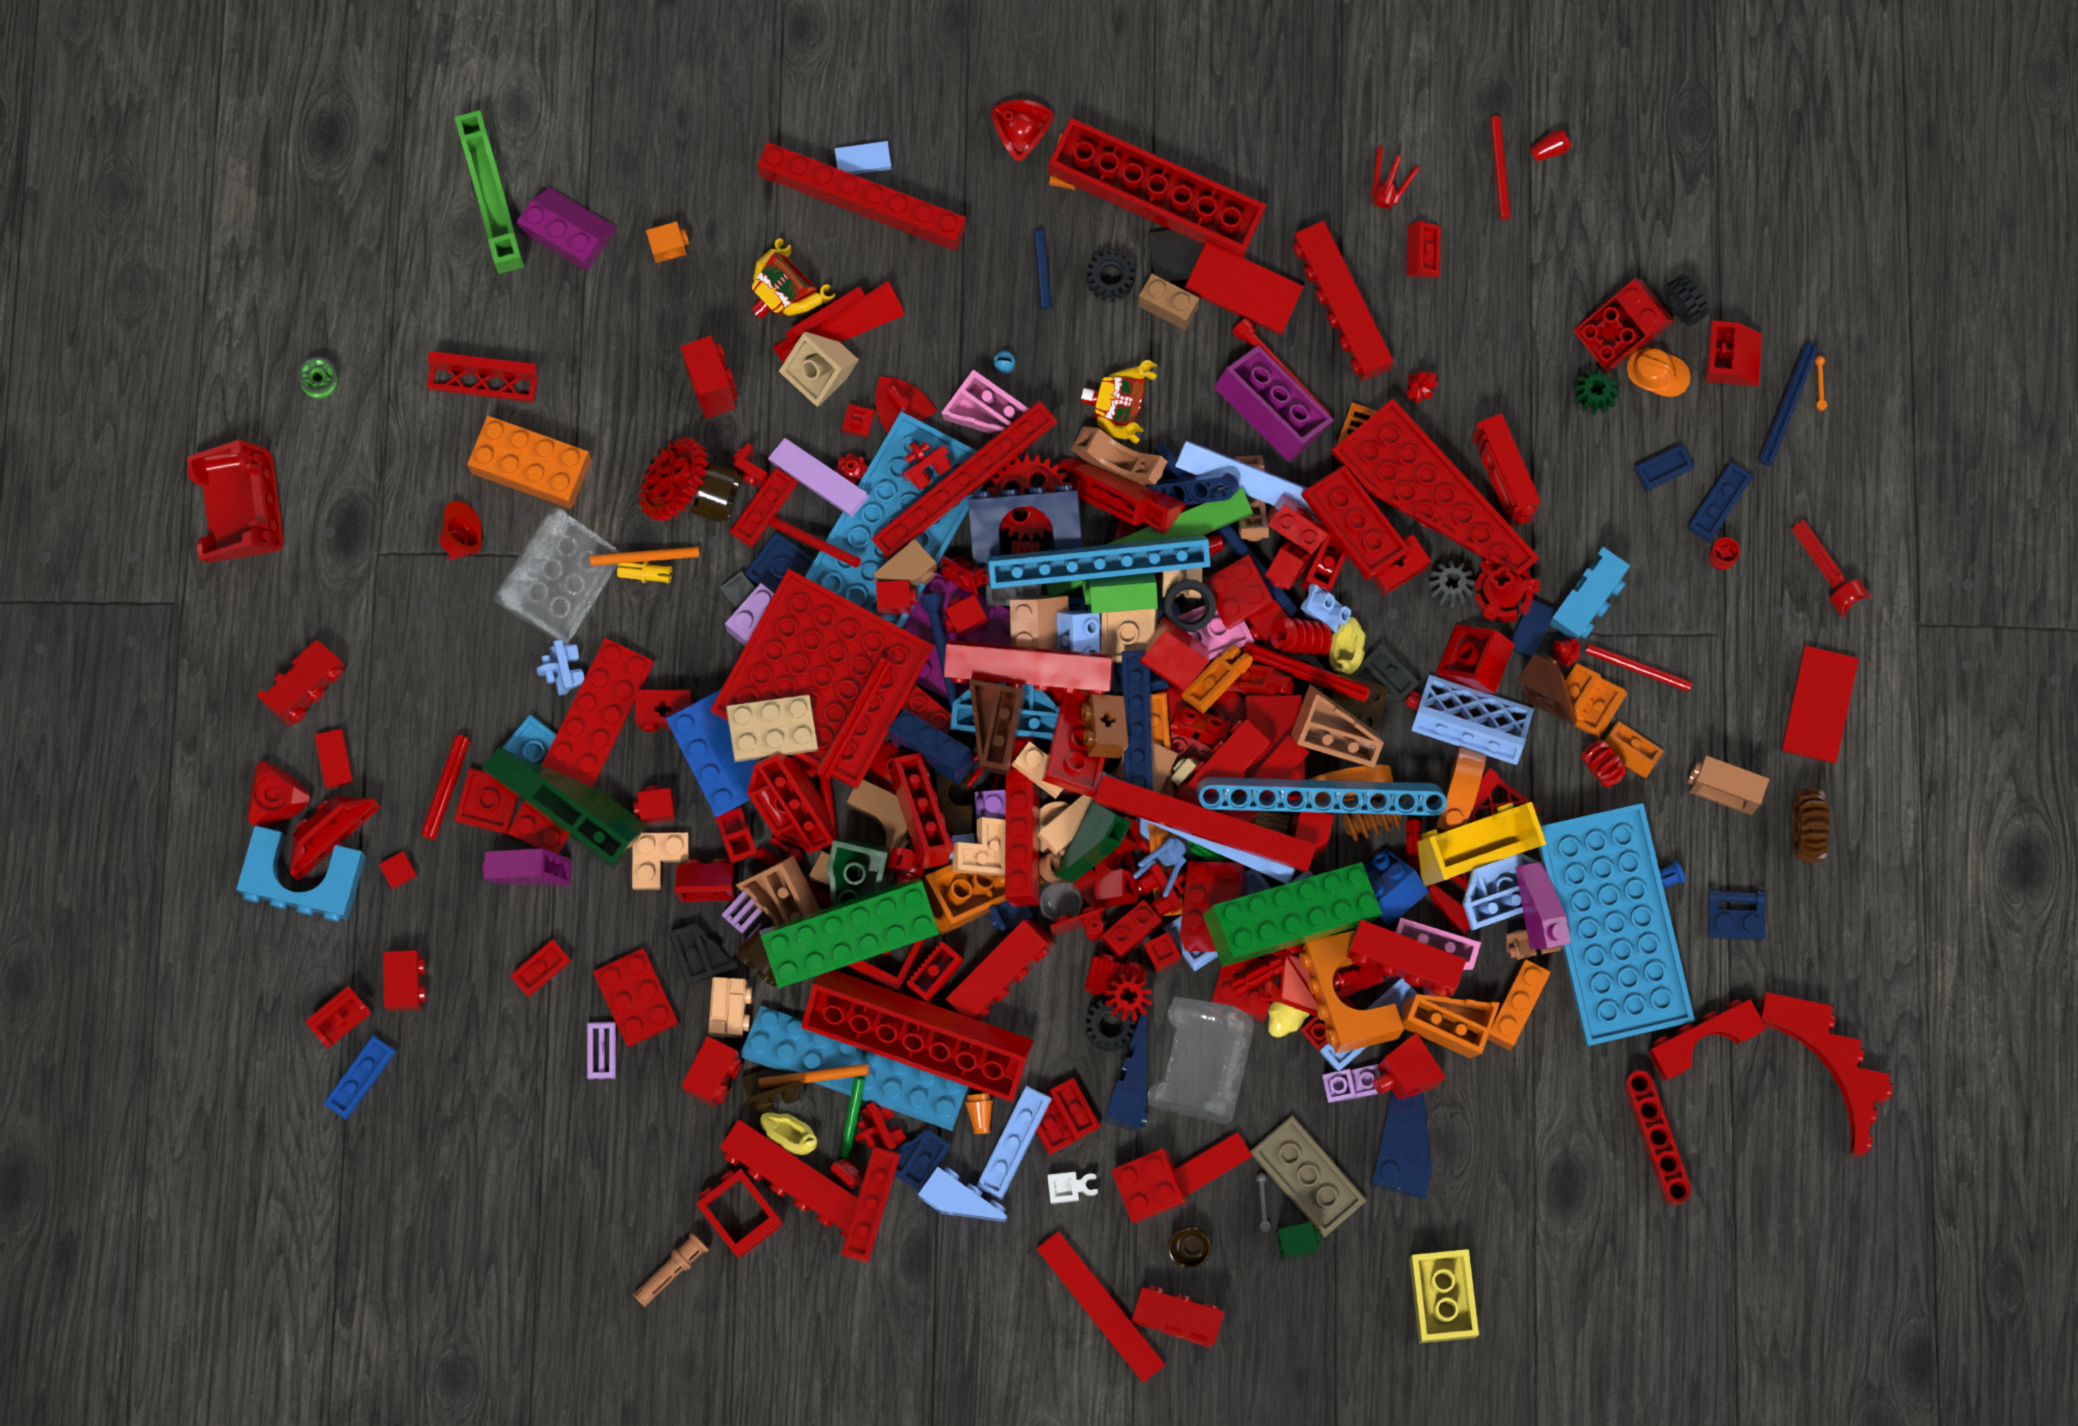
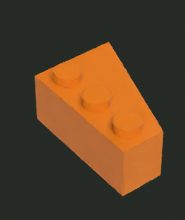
M1416 994L1404 1000L1399 1016L1404 1029L1417 1033L1419 1036L1465 1057L1472 1058L1482 1054L1500 1003Z

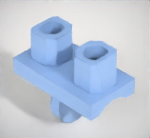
M1310 584L1308 597L1301 606L1304 615L1310 620L1326 623L1331 632H1337L1339 625L1347 624L1351 610L1338 603L1329 592L1323 591L1315 584Z
M556 640L553 642L554 645L548 649L549 655L542 657L543 665L536 668L537 675L546 676L548 684L556 682L558 695L560 696L566 695L570 689L581 686L584 681V675L581 669L569 670L568 662H575L579 659L577 645H563L562 640Z

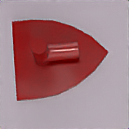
M879 376L876 388V409L879 420L887 434L900 412L921 422L937 412L934 405L922 391L910 383L896 378Z

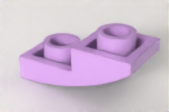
M1376 1064L1354 1070L1347 1069L1322 1075L1328 1103L1379 1094L1373 1086V1079L1381 1076L1378 1070L1379 1065Z

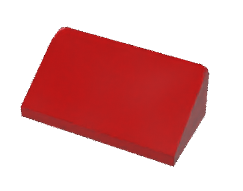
M1417 221L1408 226L1407 276L1440 277L1441 226L1423 221Z

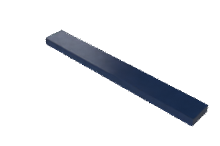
M1161 443L1155 448L1154 455L1162 456L1168 461L1164 469L1172 479L1191 477L1187 471L1175 467L1177 459L1165 444ZM1197 485L1198 491H1199L1201 494L1205 495V493H1204V492L1201 490V488ZM1204 503L1193 504V505H1194L1195 507H1197V506L1202 505V504H1204ZM1230 524L1214 530L1221 536L1225 545L1238 561L1247 555L1253 558L1274 600L1277 601L1289 618H1295L1297 607L1282 589L1274 586L1270 582L1271 579L1265 576L1267 570Z

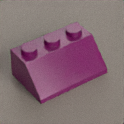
M547 188L533 198L517 220L521 233L587 272L617 229L614 225L551 188Z

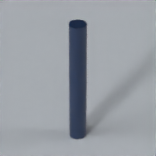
M1043 230L1034 231L1040 307L1042 310L1051 309L1045 233Z

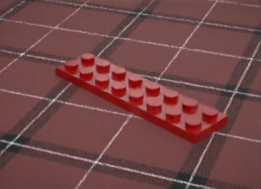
M605 638L542 766L594 787L635 704L636 690H642L655 661ZM524 801L507 833L509 836L536 849L543 848L559 855L569 837Z

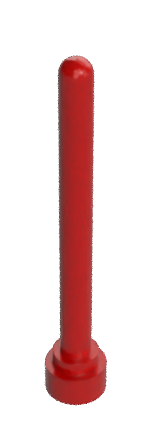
M1248 318L1243 319L1235 326L1231 333L1238 340L1247 341L1253 348L1261 347L1329 414L1324 405L1255 334L1254 324Z

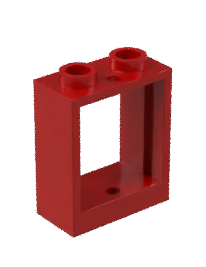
M928 938L914 943L898 977L862 960L848 966L849 971L884 988L900 993Z
M733 1169L720 1179L722 1184L714 1190L712 1187H709L698 1196L700 1201L696 1205L738 1260H740L781 1228L783 1223L741 1169L737 1172ZM741 1181L769 1218L735 1244L707 1206Z

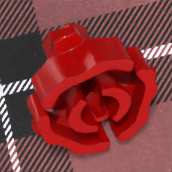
M1486 559L1482 561L1480 566L1483 572L1479 575L1474 586L1477 593L1475 596L1476 604L1482 611L1483 617L1491 621L1495 619L1500 622L1517 621V609L1504 612L1501 608L1516 607L1523 595H1526V599L1519 607L1520 613L1527 614L1533 604V594L1540 592L1539 579L1531 578L1527 570L1517 578L1510 572L1508 567H1498ZM1482 588L1484 590L1485 597L1488 600L1489 604H1486L1482 600Z

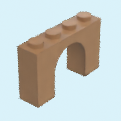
M862 780L858 790L853 788L847 800L848 808L875 820L882 826L887 835L886 847L891 848L890 854L894 847L907 848L909 840L906 837L909 832L897 796ZM822 851L809 876L812 882L830 890L827 871L830 855ZM886 869L884 881L886 878L890 880L893 872Z

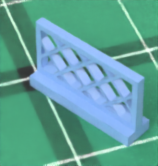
M1429 675L1411 731L1517 765L1526 741L1534 709ZM1431 686L1443 689L1445 693L1437 696L1431 689ZM1458 697H1468L1472 702L1463 704ZM1450 699L1456 707L1447 709L1442 702ZM1435 704V706L1438 708V710H1435V709H1432V708H1429V707H1426V706H1430V705ZM1484 705H1493L1497 708V711L1489 713ZM1477 708L1482 715L1474 718L1468 710ZM1461 713L1465 719L1453 715ZM1517 713L1526 717L1525 719L1515 721L1511 714ZM1503 716L1508 724L1499 726L1495 719ZM1487 721L1492 728L1481 725L1479 723ZM1514 730L1518 736L1506 732Z

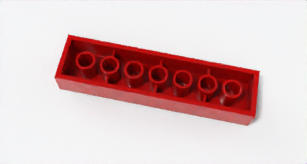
M1070 118L1048 164L1047 175L1201 242L1204 245L1206 241L1242 258L1245 257L1266 209V204L1073 118Z
M835 970L817 975L812 985L801 1026L805 1030L1013 1102L1021 1084L1034 1041L1033 1039Z

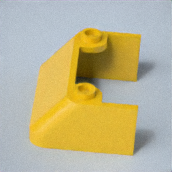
M1512 802L1498 807V814L1441 834H1438L1437 829L1421 834L1422 840L1418 841L1417 844L1420 872L1424 886L1450 879L1456 875L1546 845L1547 843L1532 802L1515 808Z

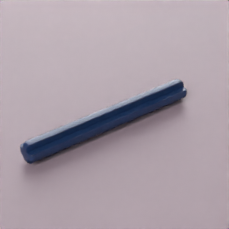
M1805 343L1760 454L1759 462L1764 465L1771 466L1775 460L1816 357L1818 347L1812 343Z

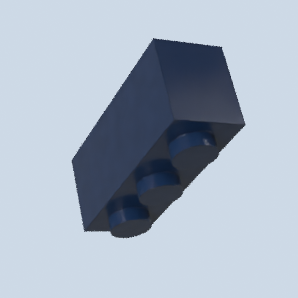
M906 709L902 711L888 728L893 746L908 755L920 753L924 765L957 785L975 765L969 747Z

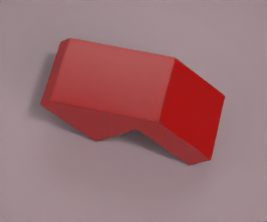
M741 807L715 817L731 863L758 854Z

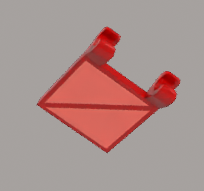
M1283 950L1262 955V959L1268 961L1279 957L1284 965V970L1279 973L1278 987L1271 982L1265 983L1264 988L1258 989V998L1264 1001L1279 1002L1319 1017L1317 1013L1318 1002L1315 994H1311L1309 990V975L1307 969L1302 968L1299 956Z

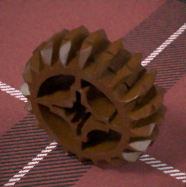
M1799 789L1793 799L1791 816L1792 845L1794 846L1796 858L1807 863L1823 861L1827 856L1828 844L1830 843L1829 805L1827 804L1826 794L1821 789Z

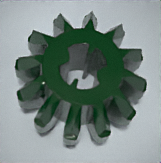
M1597 368L1593 375L1588 369L1584 373L1585 377L1579 376L1576 380L1578 385L1574 386L1573 393L1577 394L1574 401L1575 403H1584L1581 408L1582 411H1586L1588 407L1592 408V415H1596L1598 408L1602 413H1607L1608 406L1614 407L1616 404L1614 398H1617L1620 394V391L1615 389L1618 382L1617 380L1609 381L1610 372L1602 376L1601 369ZM1592 388H1596V391L1599 389L1601 394L1596 395L1597 392L1593 394L1591 392Z

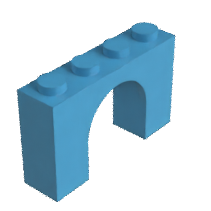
M254 826L236 889L243 895L244 900L259 903L260 899L270 901V906L279 909H286V906L297 908L296 912L312 916L313 912L324 914V919L333 922H339L340 918L349 919L366 859L362 851L335 845L324 880L310 891L292 892L282 887L278 878V865L286 837L282 832Z

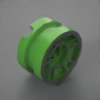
M323 357L309 358L301 364L298 370V379L302 391L307 396L313 399H323L334 392L338 378L334 365L328 359ZM316 374H320L323 377L321 381H314Z

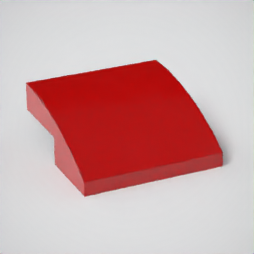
M1074 1078L1050 1089L1048 1093L1044 1094L1052 1098L1036 1130V1134L1048 1156L1100 1128L1096 1117Z

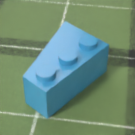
M1602 547L1595 561L1585 571L1584 576L1570 592L1549 625L1569 639L1575 637L1579 640L1581 636L1586 639L1595 627L1591 622L1597 615L1602 617L1611 605L1607 602L1612 594L1618 596L1626 585L1622 580L1630 565L1605 547Z

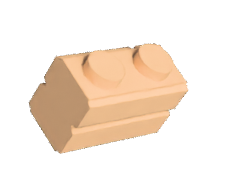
M713 978L708 1030L711 1037L744 1038V1031L749 1032L750 1015H746L745 1012L746 1004H751L752 987H747V980Z

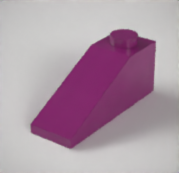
M1535 862L1516 866L1530 949H1547L1571 944L1565 912L1543 863Z

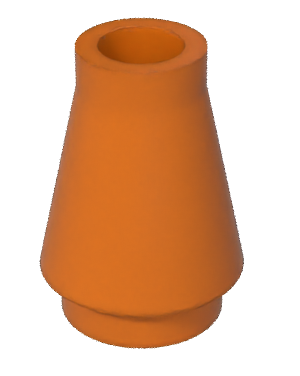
M988 1093L967 1095L968 1102H965L973 1127V1134L990 1133L993 1100H990V1095Z

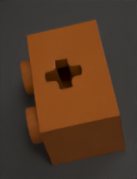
M1092 694L1086 704H1083L1081 710V718L1085 721L1086 727L1083 741L1084 745H1087L1088 756L1120 758L1129 746L1124 696Z

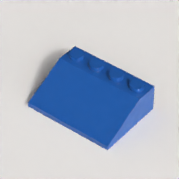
M721 689L664 717L715 817L751 800L747 791L753 768L756 762L763 760L734 762L728 722L710 713V709Z

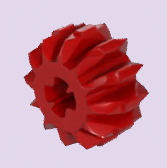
M1597 740L1582 752V761L1585 763V766L1603 786L1609 788L1613 784H1617L1626 775V767L1604 741Z
M1121 974V984L1112 980L1110 984L1115 990L1106 989L1105 995L1112 997V999L1107 1000L1105 1005L1106 1007L1116 1005L1111 1011V1015L1116 1016L1121 1011V1021H1126L1127 1014H1131V1019L1137 1021L1136 1011L1145 1016L1147 1011L1142 1005H1152V1000L1143 998L1151 995L1152 990H1141L1146 985V980L1143 979L1136 984V974L1131 975L1130 982H1127L1126 976ZM1125 992L1136 996V998H1133L1132 1004H1128L1127 1000H1121V997L1124 998Z

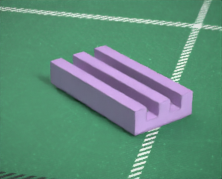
M745 891L722 914V917L741 934H744L764 912L763 909L759 910L757 908L742 925L738 923L756 903L751 898L734 918L731 917V914L749 896Z
M587 1023V1079H616V1023ZM609 1028V1072H605V1029ZM594 1029H599V1072H594Z

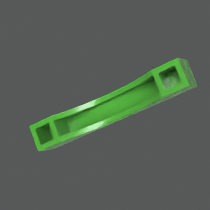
M481 111L456 116L454 118L497 272L502 274L524 268Z

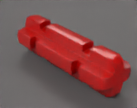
M1410 819L1406 822V832L1408 833L1406 836V858H1408L1406 864L1415 869L1417 873H1420L1417 842L1421 841V835L1419 834L1421 832V820Z
M1275 957L1269 960L1268 964L1265 965L1263 963L1244 973L1243 977L1239 976L1233 979L1231 985L1237 994H1241L1248 989L1247 987L1250 986L1252 988L1271 978L1272 974L1277 975L1282 972L1284 965L1279 957Z

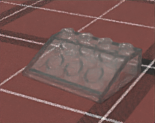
M549 508L491 600L554 639L562 640L563 644H568L618 565L590 566L589 555L623 552L561 509Z

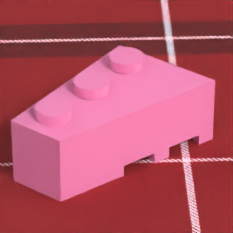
M972 370L941 414L946 421L997 436L1027 412L1029 408L975 370Z
M1399 918L1395 933L1467 959L1463 970H1473L1481 942L1403 918Z

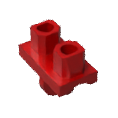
M914 442L908 444L911 453L905 456L904 459L908 464L915 459L917 462L903 471L900 476L904 481L909 480L917 490L923 489L932 482L925 473V468L931 465L939 476L952 467L945 455L949 451L942 445L924 456L923 453L930 449L927 442L919 447Z
M1156 864L1146 871L1147 874L1137 884L1144 894L1156 888L1161 895V898L1151 903L1152 909L1158 916L1168 914L1169 912L1173 914L1183 907L1178 896L1185 893L1181 882L1186 880V876L1183 874L1178 878L1176 877L1168 897H1163V892L1168 882L1167 878H1170L1173 870H1168L1164 875L1159 865Z
M872 1102L860 1111L863 1121L857 1123L861 1133L855 1136L857 1142L865 1140L869 1149L876 1146L893 1151L896 1146L905 1140L904 1133L899 1126L888 1131L884 1123L894 1116L892 1110Z

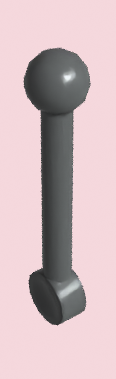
M1258 1173L1256 1181L1259 1183L1262 1217L1259 1227L1261 1231L1267 1232L1271 1228L1270 1222L1267 1221L1264 1185L1267 1177L1264 1173Z

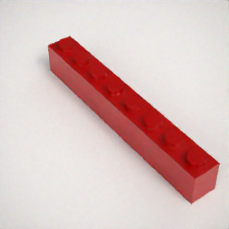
M767 142L757 164L759 177L956 252L966 231V217L769 142Z

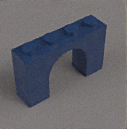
M1072 484L1056 485V490L1045 491V487L1040 486L1028 488V493H1018L1017 489L1001 490V495L990 496V491L974 492V497L968 499L974 565L987 564L986 557L1002 555L1000 534L1002 520L1009 511L1022 506L1037 508L1049 518L1053 527L1055 550L1084 547L1079 489H1072Z

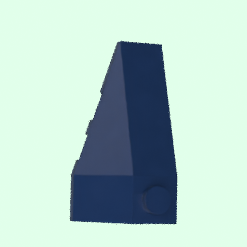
M1147 1014L1145 1016L1140 1015L1129 1047V1053L1125 1058L1120 1079L1117 1081L1105 1119L1107 1123L1136 1133L1139 1126L1145 1128L1150 1111L1145 1110L1147 1104Z

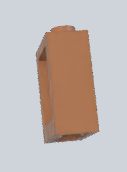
M1706 756L1701 763L1697 761L1695 767L1692 768L1687 783L1692 784L1689 793L1752 816L1761 805L1770 779Z

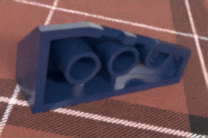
M1391 1092L1370 1186L1425 1200L1432 1170L1424 1092L1402 1100L1397 1099L1394 1093Z

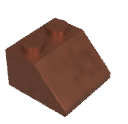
M1534 654L1517 680L1528 703L1575 726L1577 717L1569 687L1564 679V674L1558 667V662L1549 656L1542 658Z

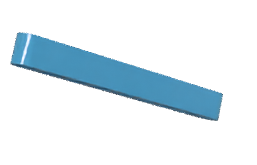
M1207 777L1200 780L1196 788L1201 805L1207 809L1434 816L1441 814L1447 806V799L1438 785L1432 783ZM1213 788L1217 790V794L1212 798L1203 796L1207 789ZM1237 789L1245 791L1241 798L1235 799L1231 797L1233 791ZM1262 791H1272L1273 794L1270 798L1265 800L1259 798ZM1292 791H1299L1301 793L1296 800L1287 799V795ZM1324 791L1328 793V797L1325 800H1315V796L1319 792ZM1350 792L1356 794L1354 800L1350 802L1343 801L1345 794ZM1376 793L1384 795L1380 802L1374 803L1370 801L1371 797ZM1403 794L1411 795V799L1407 803L1398 802ZM1429 796H1439V799L1436 803H1426V800Z

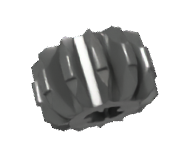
M1452 560L1449 561L1447 568L1440 563L1437 567L1438 572L1432 571L1430 574L1433 580L1429 581L1428 588L1435 589L1431 593V597L1437 598L1440 596V606L1445 603V600L1449 601L1450 608H1454L1456 601L1464 605L1466 602L1465 597L1471 598L1473 595L1472 590L1469 589L1475 585V581L1469 579L1472 575L1471 570L1462 572L1464 568L1463 563H1460L1458 568H1454ZM1448 580H1451V583L1453 581L1457 583L1455 589H1452V585L1450 588L1446 586Z

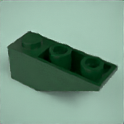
M1093 802L1077 834L1073 837L1069 849L1061 860L1055 876L1074 884L1120 846L1132 822L1115 811Z

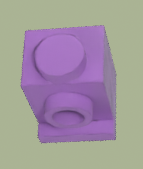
M1005 790L974 792L976 820L981 817L1005 818Z

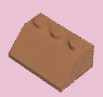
M1069 595L1013 596L1010 599L1011 646L1057 649V612L1069 611Z

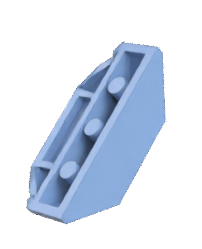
M1520 853L1471 871L1463 900V906L1471 930L1523 913L1515 867L1539 861Z

